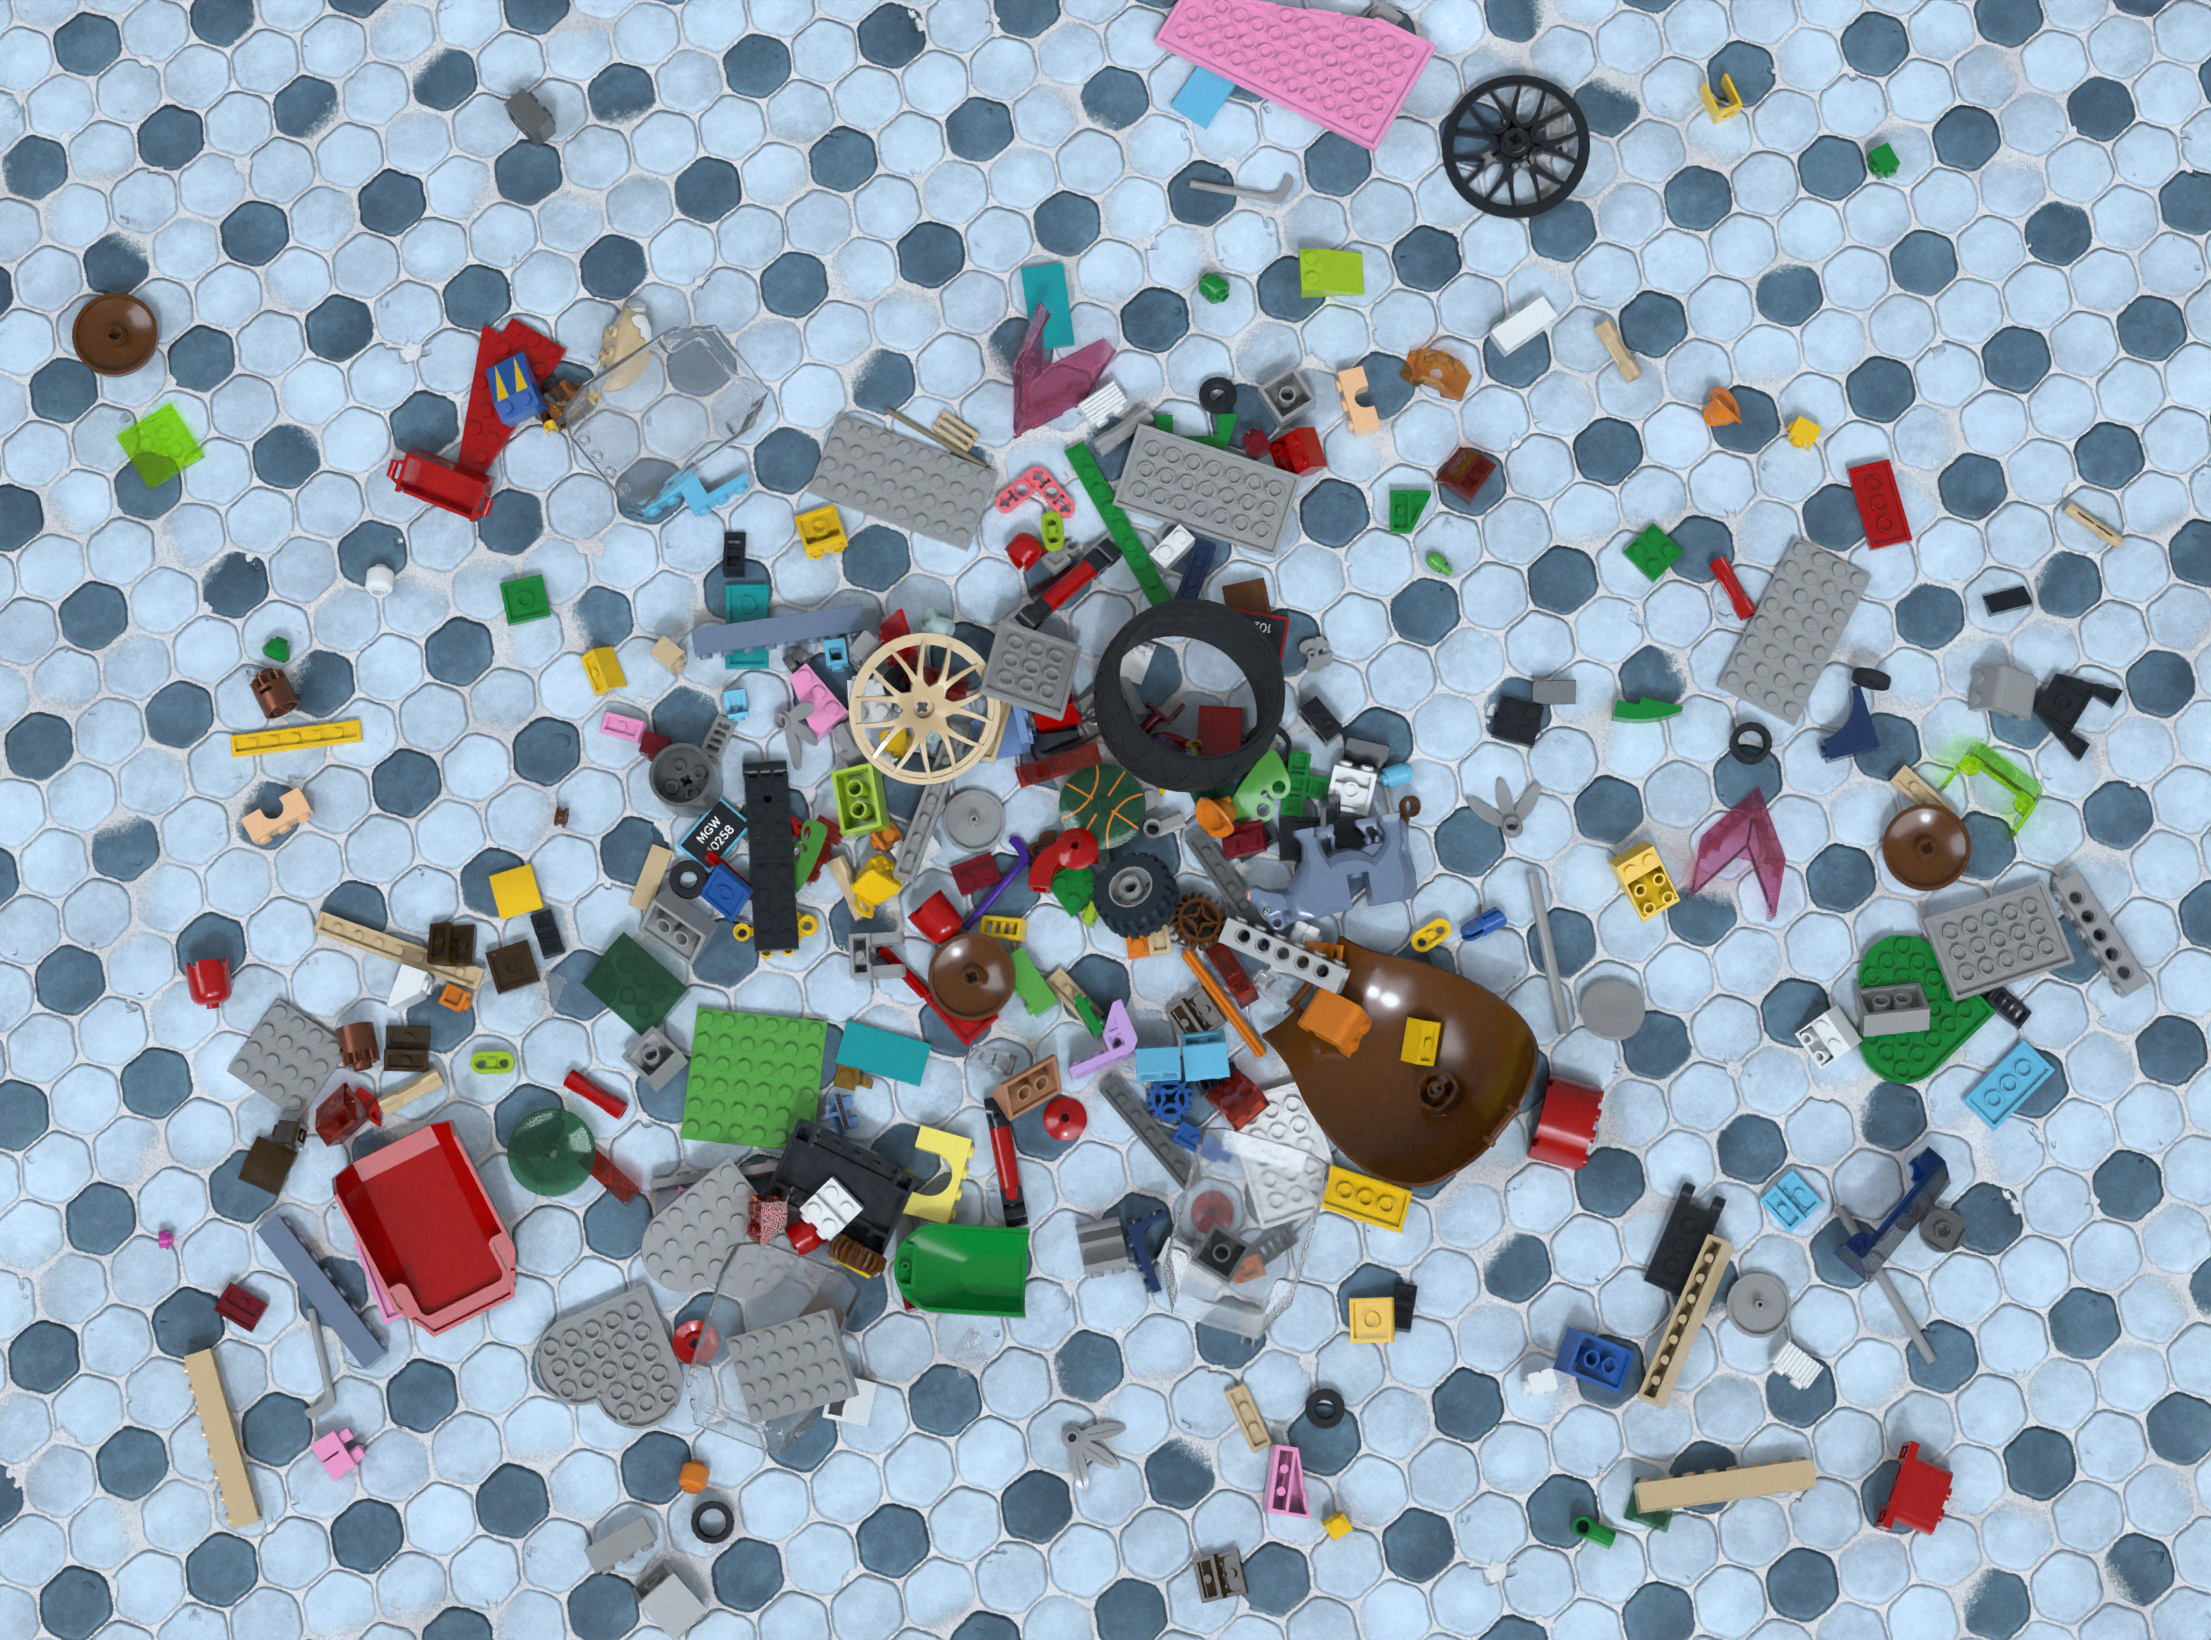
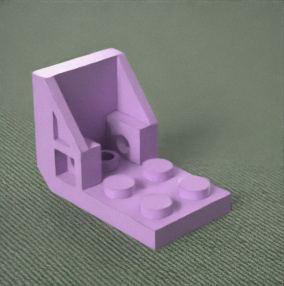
M1121 999L1112 1003L1103 1032V1043L1107 1052L1105 1053L1104 1050L1092 1054V1059L1085 1062L1084 1059H1079L1071 1063L1069 1075L1072 1082L1133 1057L1138 1046V1038ZM1118 1041L1121 1044L1115 1046L1113 1043Z

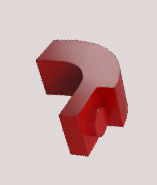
M1055 843L1044 849L1035 859L1028 880L1030 892L1052 893L1054 876L1063 867L1055 856ZM1077 843L1073 844V845H1072V848H1073V849H1078V848H1079V844H1077ZM1099 851L1092 864L1099 865Z

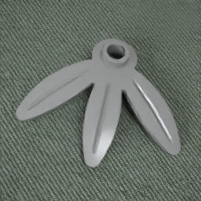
M811 701L797 705L791 712L785 709L780 710L773 719L775 727L778 730L785 731L790 758L797 771L801 769L802 749L798 736L808 744L818 746V739L813 730L799 721L813 713L815 706Z
M1502 778L1496 780V800L1501 814L1475 798H1468L1466 802L1471 810L1481 819L1501 827V831L1506 837L1516 838L1522 834V821L1529 816L1538 801L1541 785L1536 783L1525 793L1516 811H1514L1510 791ZM1509 827H1515L1516 830H1513V831H1512V830H1509L1508 828H1509Z
M1108 1422L1091 1426L1083 1431L1076 1427H1069L1063 1431L1061 1440L1063 1445L1070 1449L1071 1471L1077 1486L1082 1492L1088 1490V1470L1083 1453L1101 1466L1114 1470L1119 1469V1463L1105 1449L1091 1441L1111 1438L1122 1433L1126 1429L1124 1424ZM1075 1434L1077 1437L1076 1441L1070 1442L1068 1440L1069 1435Z

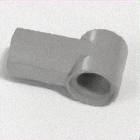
M848 722L832 729L848 767H853L867 760L859 749Z
M1178 809L1158 818L1148 819L1144 823L1142 835L1147 841H1156L1162 836L1185 828L1184 817ZM1153 825L1157 827L1158 833L1154 835L1149 834L1146 828Z

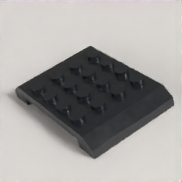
M800 1118L763 1199L781 1208L785 1206L801 1214L802 1212L799 1209L834 1176L864 1207L839 1233L862 1243L865 1248L883 1256L920 1175L912 1169L819 1124Z

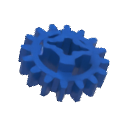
M1179 1080L1159 1081L1160 1084L1158 1085L1153 1082L1154 1090L1147 1091L1151 1098H1147L1146 1102L1152 1104L1148 1107V1111L1154 1110L1153 1118L1159 1115L1161 1123L1168 1119L1169 1124H1172L1174 1118L1181 1122V1115L1184 1117L1188 1116L1186 1109L1192 1110L1193 1106L1188 1104V1102L1194 1101V1097L1188 1096L1192 1089H1185L1186 1081L1182 1084L1179 1083ZM1164 1086H1175L1173 1090H1166ZM1156 1093L1161 1098V1103L1158 1107L1155 1103ZM1182 1093L1185 1098L1184 1106L1179 1102V1096ZM1175 1094L1174 1104L1168 1103L1165 1105V1096L1171 1097ZM1166 1110H1174L1177 1113L1166 1114L1164 1112Z

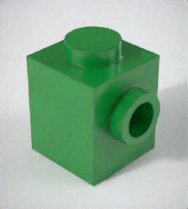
M1888 142L1870 151L1866 157L1871 174L1876 175L1878 180L1883 177L1888 179L1894 176L1900 165Z

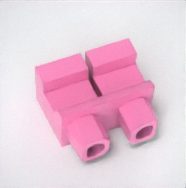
M349 1427L338 1432L332 1431L311 1444L320 1461L324 1462L323 1466L333 1481L340 1480L350 1470L359 1466L358 1462L366 1456L361 1445H357L351 1450L347 1447L346 1443L355 1438Z

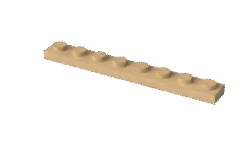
M322 911L313 931L319 935L425 971L428 974L478 991L485 973L484 969L475 966L449 967L428 964V949Z

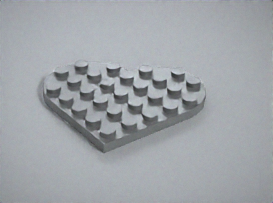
M728 1156L653 1216L642 1235L641 1257L646 1271L658 1284L675 1292H694L714 1283L719 1289L734 1297H759L772 1291L781 1283L789 1270L792 1258L791 1242L783 1225Z
M646 1284L557 1322L544 1334L536 1351L535 1367L538 1379L543 1388L553 1398L574 1406H586L597 1403L607 1418L622 1427L646 1429L662 1423L675 1411L682 1396V1371Z

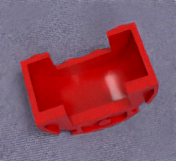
M1549 1073L1543 1093L1545 1096L1527 1157L1579 1171L1581 1166H1586L1588 1160L1586 1151L1589 1143H1593L1596 1136V1130H1593L1595 1121L1599 1122L1602 1109H1599L1598 1106L1599 1103H1602L1604 1090H1601V1087Z

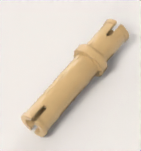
M2073 502L2064 511L2065 514L2098 535V539H2104L2116 549L2119 548L2125 539L2110 529V525L2107 523L2106 525Z

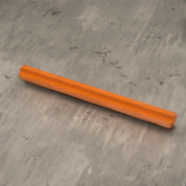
M1191 949L1186 950L1182 954L1184 961L1257 1058L1264 1056L1267 1053L1266 1048Z

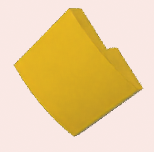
M531 864L489 876L501 920L544 908Z

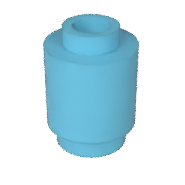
M1400 762L1383 768L1379 778L1383 787L1387 786L1388 789H1392L1409 783V780L1413 779V773L1408 763L1403 764Z

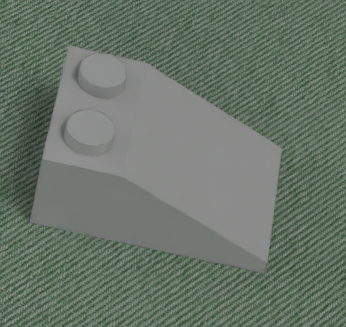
M1120 676L1124 701L1130 714L1137 722L1147 716L1148 713L1130 678ZM1093 693L1079 701L1082 720L1095 716ZM1096 719L1076 726L1079 733L1082 734L1083 741L1099 733ZM1100 735L1099 737H1097V738H1095V739H1093V740H1091V741L1085 743V745L1091 744V743H1093V742H1095V741L1101 739V738H1102L1101 735Z

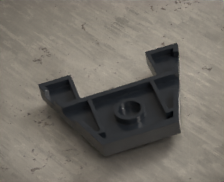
M2056 673L2033 711L2072 757L2079 762L2090 744L2071 733L2076 722L2092 697L2112 708L2123 690L2105 687V685L2085 682L2082 679Z

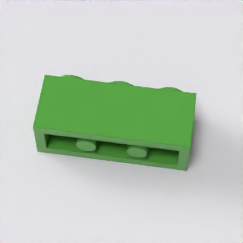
M1020 947L1010 954L1016 970L1014 993L1018 998L1022 996L1026 1002L1023 1006L1030 1016L1034 1014L1038 1018L1056 1006L1058 1000L1023 948Z

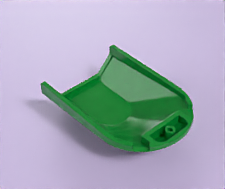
M943 1223L922 1226L908 1235L898 1248L894 1261L896 1284L901 1294L909 1303L926 1312L1025 1319L1026 1265L1030 1229Z

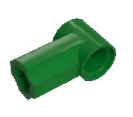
M1575 1517L1570 1522L1572 1534L1607 1549H1610L1616 1537L1617 1531L1594 1522L1588 1517ZM1580 1520H1583L1587 1526L1583 1533L1578 1532L1576 1527Z

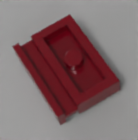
M1259 819L1235 825L1234 832L1231 835L1221 838L1224 859L1229 861L1267 851L1266 835L1263 828L1264 821Z
M990 851L950 867L962 898L1000 883L1002 880Z
M230 1282L213 1310L253 1333L254 1328L260 1322L269 1304Z

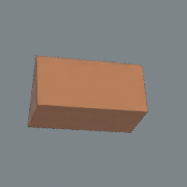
M1052 1054L1000 1083L991 1093L1009 1121L1062 1092L1056 1056Z

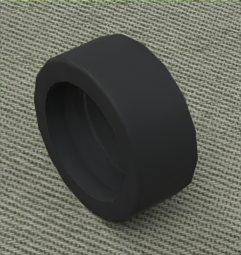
M1757 722L1743 723L1734 730L1730 738L1729 748L1737 761L1743 764L1754 765L1760 763L1769 754L1772 748V737L1766 727ZM1754 731L1762 737L1763 748L1757 755L1749 756L1739 749L1738 739L1744 732Z
M704 1502L692 1514V1531L704 1543L716 1544L723 1542L734 1529L733 1513L722 1502ZM709 1509L721 1511L726 1519L724 1530L715 1536L705 1534L700 1528V1517Z

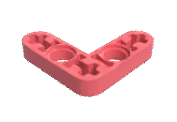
M1040 466L1030 469L1000 493L995 501L997 510L1000 513L1008 514L1035 492H1038L1052 510L1062 516V519H1069L1075 513L1073 501L1046 469ZM1034 473L1038 475L1043 474L1042 480L1045 482V485L1042 489H1040L1042 487L1040 480H1033ZM1025 485L1028 491L1025 495H1018L1015 491L1016 487ZM1053 487L1057 489V496L1049 498L1046 495L1048 488ZM1012 492L1014 498L1009 501V507H1001V500L1007 501L1010 499L1011 494L1009 493ZM1061 496L1064 497V498L1061 499V502L1063 503V505H1064V506L1070 505V507H1069V511H1070V512H1069V513H1067L1066 511L1061 512L1062 507H1061V505L1057 502V501H1059V499L1061 498Z

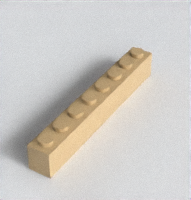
M1707 1234L1637 1395L1643 1402L1665 1410L1734 1251V1247L1728 1241Z
M209 1348L184 1356L183 1369L186 1376L189 1375L191 1380L189 1390L192 1397H195L197 1401L195 1411L197 1417L201 1418L203 1422L201 1432L203 1438L207 1439L210 1448H207V1453L210 1461H214L216 1469L213 1470L216 1482H220L222 1491L219 1492L222 1504H226L228 1513L225 1514L229 1526L232 1525L233 1529H239L263 1521L215 1350Z
M1796 1457L1791 1459L1792 1462L1783 1463V1460H1775L1766 1466H1762L1761 1463H1753L1744 1469H1740L1739 1466H1731L1722 1472H1718L1717 1469L1705 1470L1704 1474L1696 1475V1472L1683 1473V1477L1674 1478V1475L1661 1476V1480L1652 1481V1478L1638 1480L1639 1483L1633 1486L1637 1512L1639 1514L1812 1490L1817 1486L1812 1459L1805 1460V1457Z

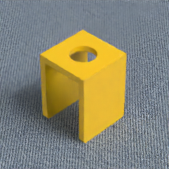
M1727 73L1723 75L1720 84L1731 104L1730 107L1719 111L1705 82L1701 84L1699 95L1714 124L1738 115L1743 105Z

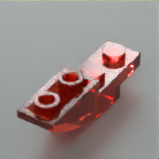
M1092 742L1017 766L1015 771L1020 786L1023 788L1102 763L1103 761L1097 743Z

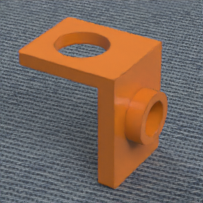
M1305 940L1304 945L1307 946V951L1312 953L1314 950L1326 954V959L1333 961L1334 951L1337 950V959L1342 961L1343 945ZM1304 956L1302 962L1309 963V959Z

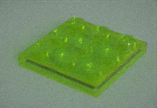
M171 403L116 436L149 490L154 489L205 457Z

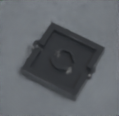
M1502 695L1498 712H1495L1493 718L1495 723L1491 737L1533 749L1536 735L1540 732V721L1544 707Z

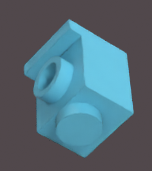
M845 638L823 641L828 670L832 669V672L835 673L845 671V667H849ZM838 654L841 656V659L834 660L833 657Z

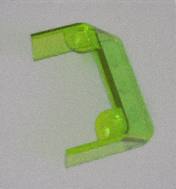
M1975 742L1967 748L1937 789L1941 793L1958 771L1967 776H1974L1982 771L2016 795L2013 806L2022 816L2006 836L2005 840L2007 842L2018 833L2036 808L2043 794L2042 787L2038 782L1981 742Z

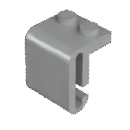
M2002 665L1975 668L1968 710L1973 712L1990 710L2006 717L2011 716V714L2015 715L2014 720L2031 721L2038 678Z
M1119 1216L1075 1225L1086 1277L1096 1279L1104 1277L1105 1273L1112 1272L1115 1275L1126 1272L1125 1269H1129Z

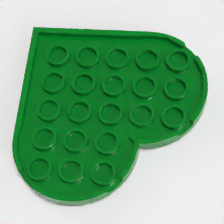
M1894 935L1880 940L1867 951L1861 961L1858 972L1859 989L1920 983L1930 1007L1929 1030L1863 1037L1859 1027L1858 1035L1863 1041L1858 1046L1863 1061L1875 1075L1895 1084H1911L1930 1076L1996 1013L1979 994L1953 1002L1931 945L1914 936Z

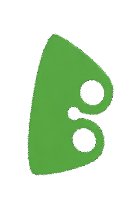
M1274 749L1268 751L1256 763L1234 795L1231 802L1237 809L1235 820L1251 822L1261 819L1265 823L1273 817L1275 807L1270 799L1261 796V792L1267 790L1269 796L1274 799H1283L1288 795L1291 789L1290 779L1280 756ZM1275 781L1284 782L1285 791L1282 794L1273 792L1272 786ZM1261 803L1268 804L1270 808L1269 814L1265 817H1261L1257 813V807Z
M812 819L806 820L801 830L802 842L807 846L806 852L803 851V846L800 842H796L793 845V858L795 848H800V858L797 861L794 859L793 862L796 893L801 890L809 877L827 834V827L821 822ZM808 825L811 833L810 837L805 839L804 829Z

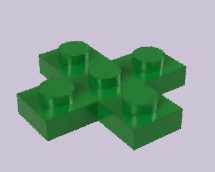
M1291 750L1287 764L1291 789L1288 795L1282 799L1280 811L1282 816L1302 817L1305 798L1322 800L1323 795L1328 794L1330 778L1309 775L1310 753ZM1275 781L1272 786L1273 792L1282 794L1285 791L1284 782Z

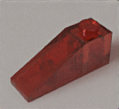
M594 1146L578 1162L626 1207L642 1191Z

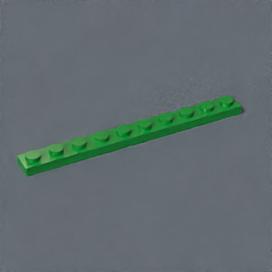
M1082 441L1065 450L1064 454L1118 549L1123 553V558L1151 607L1173 600L1121 508L1112 505L1115 496L1084 442Z

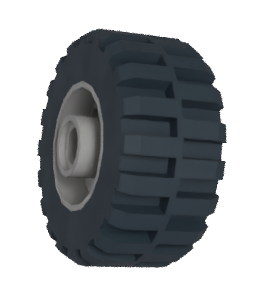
M1135 852L1127 853L1125 857L1120 855L1116 857V861H1110L1106 864L1107 868L1100 871L1098 874L1099 880L1096 879L1093 887L1095 890L1092 892V899L1099 916L1114 934H1119L1120 937L1124 938L1130 936L1131 939H1139V936L1145 938L1151 936L1150 933L1154 931L1156 933L1161 931V927L1164 924L1166 926L1171 921L1170 917H1174L1177 912L1175 906L1179 905L1180 898L1178 895L1180 891L1175 878L1162 860H1159L1157 856L1152 854L1148 856L1145 852H1139L1138 855Z

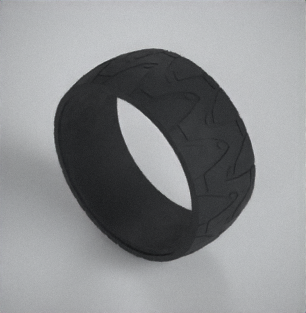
M1183 598L1165 601L1139 613L1129 620L1110 641L1101 658L1094 681L1093 700L1096 723L1110 753L1135 777L1150 785H1155V787L1174 792L1192 793L1211 790L1228 784L1249 771L1271 746L1278 732L1285 708L1283 668L1270 640L1267 639V636L1255 623L1247 617L1245 618L1240 612L1224 604L1205 599ZM1170 636L1193 638L1219 649L1237 664L1252 688L1257 709L1256 729L1253 739L1234 751L1216 756L1187 755L1158 743L1141 729L1126 706L1120 684L1122 658L1133 648L1144 642Z

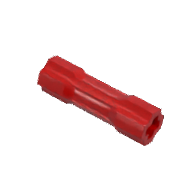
M1723 556L1710 563L1709 567L1723 587L1739 620L1743 621L1753 616L1757 609L1750 597L1746 595L1727 557Z
M574 1069L571 1070L563 1083L565 1087L588 1099L618 1120L622 1118L629 1106L628 1103L594 1084Z

